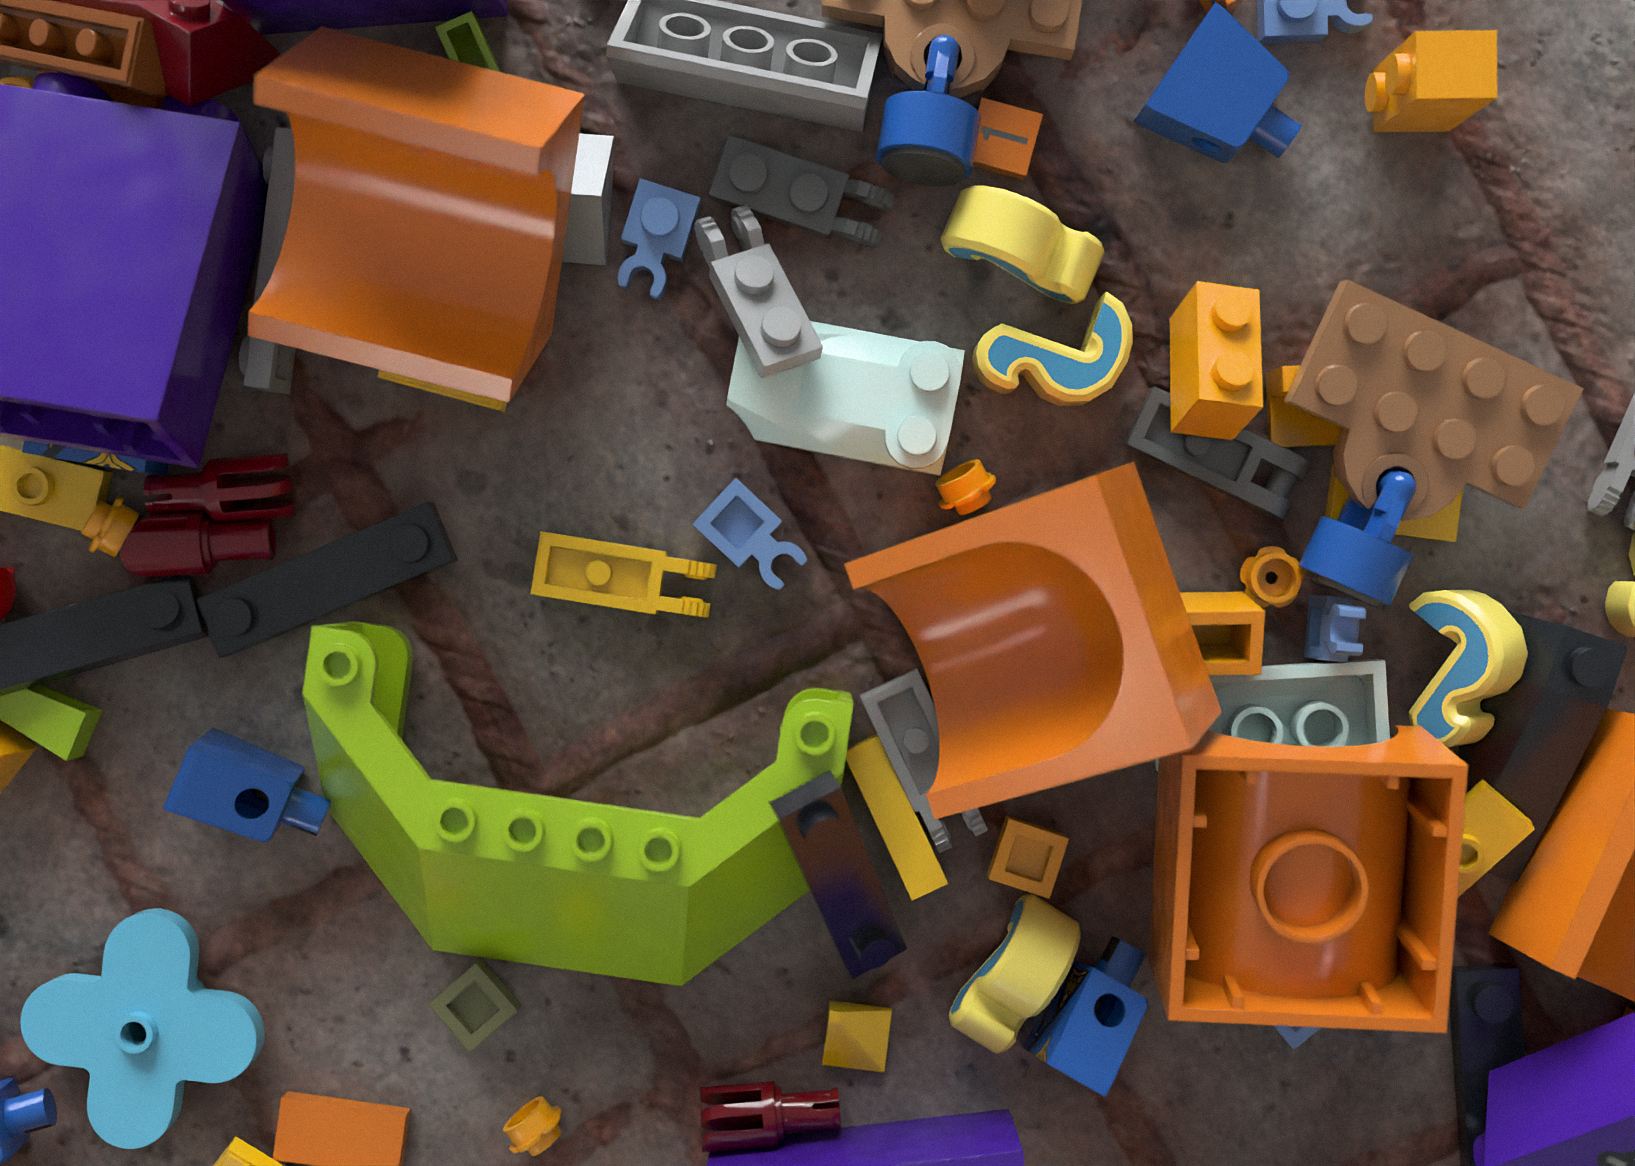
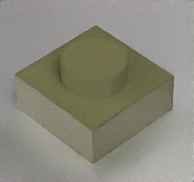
M481 957L428 1004L469 1052L513 1016L522 1005Z

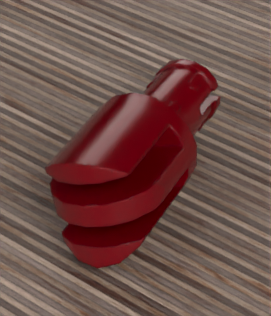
M288 454L210 459L200 473L161 476L156 474L147 475L144 481L143 494L144 496H157L156 500L145 502L146 508L151 515L205 510L216 522L296 516V506L293 500L238 503V500L266 498L292 491V479L288 475L235 477L236 473L272 471L289 466Z
M205 511L141 516L121 546L120 559L125 569L135 576L209 575L212 569L218 565V561L274 560L276 556V532L272 519L216 523Z
M774 1081L699 1088L700 1101L705 1104L716 1105L701 1111V1127L712 1131H730L710 1133L703 1136L701 1139L702 1152L779 1146V1140L785 1139V1133L825 1129L841 1130L838 1088L782 1094L781 1087L776 1088Z

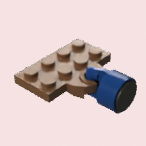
M822 0L821 16L883 27V55L893 78L898 76L912 91L894 94L886 100L876 159L887 173L903 181L926 186H949L961 182L972 172L981 120L979 112L972 105L959 98L975 91L982 93L999 74L1007 50L1070 61L1075 50L1083 0Z
M1350 280L1340 281L1283 401L1341 428L1333 451L1334 477L1339 478L1349 495L1337 520L1321 516L1298 564V567L1303 569L1301 575L1381 610L1383 604L1390 607L1414 558L1413 554L1391 544L1399 522L1430 517L1451 504L1465 485L1511 506L1525 509L1584 388Z

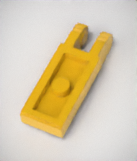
M540 531L530 594L655 615L660 610L707 618L709 617L711 603H706L700 598L689 596L677 598L661 595L665 571L681 573L693 579H715L717 564L668 557L667 551Z

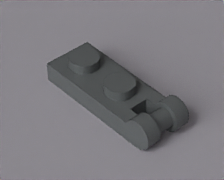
M1155 386L1149 389L1123 443L1124 447L1238 500L1265 516L1279 521H1284L1292 503L1287 499L1296 480L1303 481L1312 464L1306 458L1244 428L1233 440L1171 433L1170 393ZM1260 462L1273 470L1265 488L1251 482Z

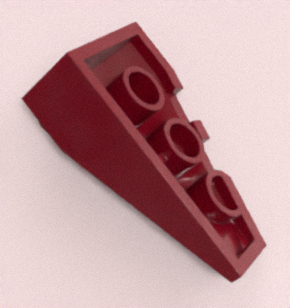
M50 0L151 21L166 94L189 107L255 81L257 73L282 56L244 18L213 0Z

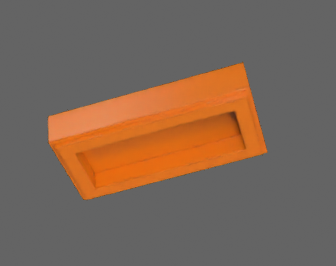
M287 1091L280 1101L273 1159L312 1166H404L411 1108Z

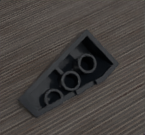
M1508 611L1523 630L1528 651L1523 673L1509 691L1482 699L1480 709L1485 713L1493 715V727L1476 743L1459 746V758L1468 765L1466 794L1483 779L1529 818L1535 828L1533 832L1487 871L1488 873L1518 882L1607 710L1628 646L1569 626Z

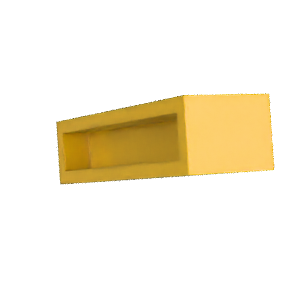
M878 734L848 747L846 761L911 900L913 901L947 885L946 876Z

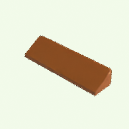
M0 0V63L40 72L63 73L91 83L165 98V82L151 21L50 0Z

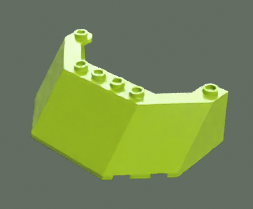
M360 621L312 626L302 694L323 796L331 800L328 811L432 950L682 986L809 891L769 802L829 770L841 786L853 711L851 692L808 688L793 696L784 713L776 761L703 816L696 818L431 779L402 741L413 666V648L406 635L392 626Z

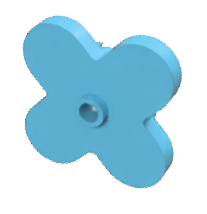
M153 908L143 910L120 922L112 930L106 941L101 976L79 973L58 976L34 990L26 1000L21 1013L20 1025L24 1041L37 1057L54 1065L84 1068L89 1072L90 1079L87 1096L89 1121L95 1132L104 1141L123 1149L145 1147L155 1142L173 1126L182 1108L185 1080L222 1083L237 1077L257 1059L265 1039L262 1017L252 1002L234 992L206 989L197 978L199 942L196 933L187 920L167 909Z

